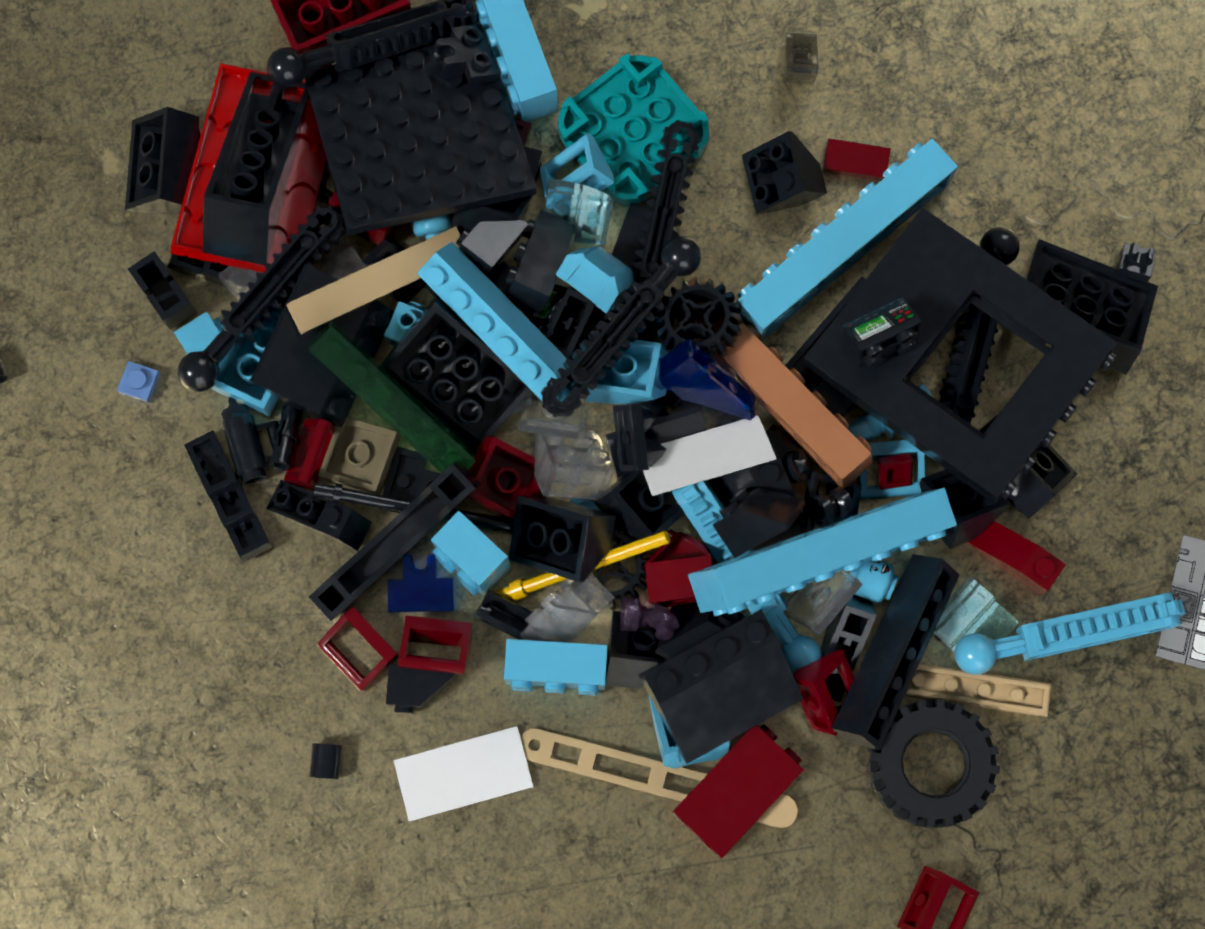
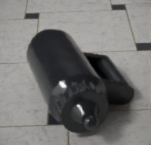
M230 397L228 399V408L224 409L221 415L223 418L222 427L236 477L241 479L243 485L257 483L267 478V464L271 460V456L265 457L258 432L267 430L273 450L275 443L273 435L274 431L278 429L279 424L278 421H271L256 425L248 406L245 404L239 405L234 398Z

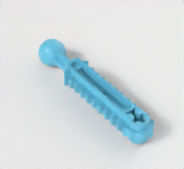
M708 480L671 490L676 501L716 561L721 563L734 558L713 527V523L721 516L719 510L724 505ZM751 549V550L745 552L744 554L749 553V552H752V551H754V550ZM782 593L776 594L777 598L747 605L750 612L762 609L773 632L783 645L782 651L792 674L798 669L822 658L819 644L811 637L799 635L784 613L788 608V602Z
M1171 592L1021 625L1016 629L1017 635L990 640L978 633L963 636L956 644L954 650L955 661L960 669L966 673L981 675L988 672L994 666L995 660L1023 654L1024 661L1169 630L1182 625L1180 617L1186 613L1182 600H1174Z

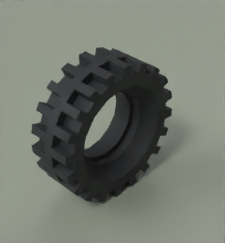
M924 699L906 705L898 710L881 749L868 748L870 754L867 772H870L871 788L873 791H876L882 806L887 807L894 814L893 816L899 820H904L917 827L942 828L955 826L957 823L969 820L975 812L983 809L987 804L985 801L990 793H994L996 785H994L995 777L1000 772V766L996 765V754H999L998 748L993 746L990 739L992 733L989 728H984L978 721L980 717L963 709V705L948 703L944 699ZM937 732L948 736L957 743L963 754L964 770L961 780L952 790L941 795H929L920 792L910 784L904 773L903 757L906 747L915 737L923 733Z

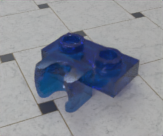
M434 553L428 555L427 565L424 569H417L414 566L411 554L403 555V579L387 580L388 613L455 610L454 577L437 578V558Z

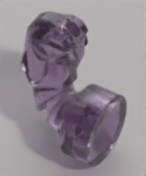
M637 598L622 599L620 609L622 631H637L641 625L647 626L649 624L650 627L656 630L655 636L659 640H669L674 634L673 630L679 628V620L671 610L655 604L654 608L648 609Z

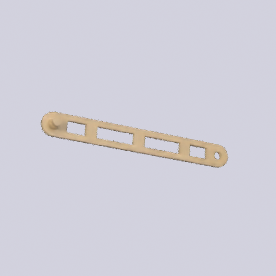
M529 729L520 736L526 760L679 802H682L687 794L663 788L667 772L701 781L707 775L706 773L683 767L677 769L666 767L661 761L541 729ZM532 740L540 742V748L536 751L529 748V743ZM555 742L581 749L578 764L575 765L551 758ZM601 754L651 768L647 784L594 770L593 766L596 755ZM781 794L756 822L776 828H786L793 824L797 818V805L791 797Z

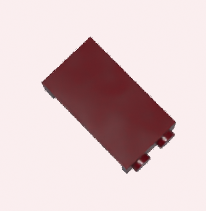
M765 724L761 727L756 725L749 729L672 811L680 821L721 859L804 771L799 765L802 759L789 747L783 750L775 742L778 738L777 735Z

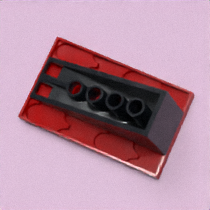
M220 63L171 243V254L188 256V258L213 263L218 262L222 265L246 270L252 269V271L264 273L266 271L264 264H272L274 262L273 254H281L283 252L281 245L283 243L289 245L291 243L290 235H298V226L308 223L307 215H311L317 206L327 159L305 81L292 88H283L272 82L268 73Z

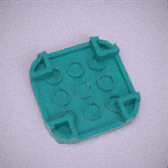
M630 53L620 57L618 64L573 98L569 96L561 105L558 117L559 137L565 148H568L587 133L594 137L614 178V183L602 192L608 194L612 201L619 203L623 207H629L630 203L638 204L650 198L652 195L648 193V190L652 187H657L651 181V177L660 174V172L654 169V164L662 162V159L657 157L656 154L658 150H664L659 141L664 134L662 131L665 127H669L676 120L693 124V128L700 136L697 152L690 154L696 161L705 152L709 142V120L703 110L700 112L663 69V63L654 55L651 58L644 55L630 56ZM678 133L675 138H672L677 140V147L673 153H679L680 148L686 142L682 140V134ZM585 151L575 158L580 166L587 162Z

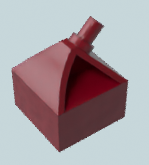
M672 529L666 530L670 537V543L663 545L645 562L649 603L659 609L697 603L688 574L718 564L712 553L696 539L683 532H675Z

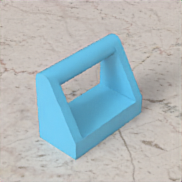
M590 133L581 137L540 167L546 202L566 216L570 214L575 183L580 184L576 209L580 207L583 185L603 191L614 183L613 173ZM585 151L587 162L558 182L554 173Z
M906 440L869 443L872 447V461H878V457L910 453L914 462L916 482H912L911 486L880 490L878 485L867 486V471L865 470L857 477L858 483L862 484L860 500L921 493L919 482L921 478L925 477L923 452Z

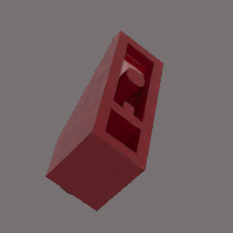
M995 521L976 539L965 543L1039 596L1050 589L1066 566L1065 563L1041 546Z

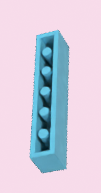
M453 242L435 252L417 274L542 401V389L547 386L546 383L551 377L557 379L555 373L559 368L565 369L563 364L567 358ZM565 387L556 398L562 402L570 390Z

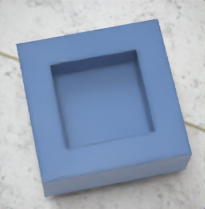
M128 361L117 391L150 403L161 373L158 370Z

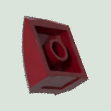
M494 436L485 437L477 447L468 468L481 484L465 499L514 521L517 495H545L551 483V466Z

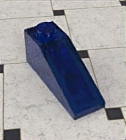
M690 339L660 359L659 380L666 390L674 392L682 400L747 420L755 417V396Z

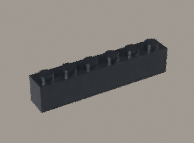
M912 554L832 726V729L849 743L876 750L881 749L960 576L944 559Z

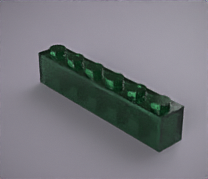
M333 321L309 343L308 350L438 471L443 473L457 460H460L467 469L476 462L474 453Z

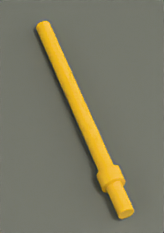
M662 531L609 550L595 569L669 544L670 537L667 531ZM547 572L527 580L523 578L510 582L508 587L494 592L508 600L514 599L517 601L528 597L530 592L567 580V578Z

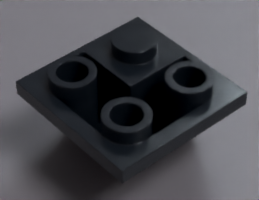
M787 131L742 155L756 214L801 206L827 194L820 163L793 131Z

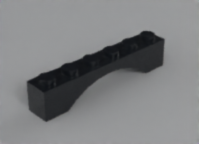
M460 460L452 463L385 528L318 587L309 598L332 621L481 483Z

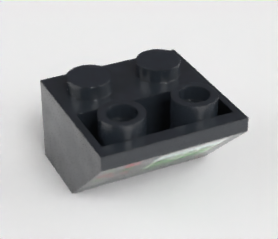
M554 284L551 295L541 313L532 311L529 320L567 359L574 360L571 354L575 349L581 350L579 345L584 339L589 341L587 336L594 330L602 310L580 292Z
M901 297L843 324L842 336L858 368L866 365L868 368H872L883 363L886 360L885 356L896 351L898 354H902L913 349L916 346L915 342L919 341L921 320L904 298Z

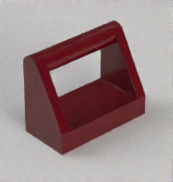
M308 419L304 421L298 444L291 458L290 469L287 470L284 477L285 482L314 491L315 482H320L321 477L318 474L335 431L331 422L324 419Z
M353 606L339 618L317 643V646L360 692L369 687L389 668V664H393L399 658V655ZM350 624L383 658L366 677L360 673L332 642Z
M406 615L398 667L465 675L472 640V623ZM412 641L461 647L459 660L408 654Z
M837 650L798 669L793 674L803 697L800 703L811 729L835 736L838 733L832 729V726L842 705L835 707L825 679L837 668L845 690L848 693L855 677L844 650Z
M924 866L897 927L900 929H931L951 886L963 892L964 895L949 929H964L980 892L943 872Z

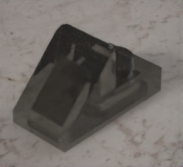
M786 33L783 82L813 84L819 69L817 35Z

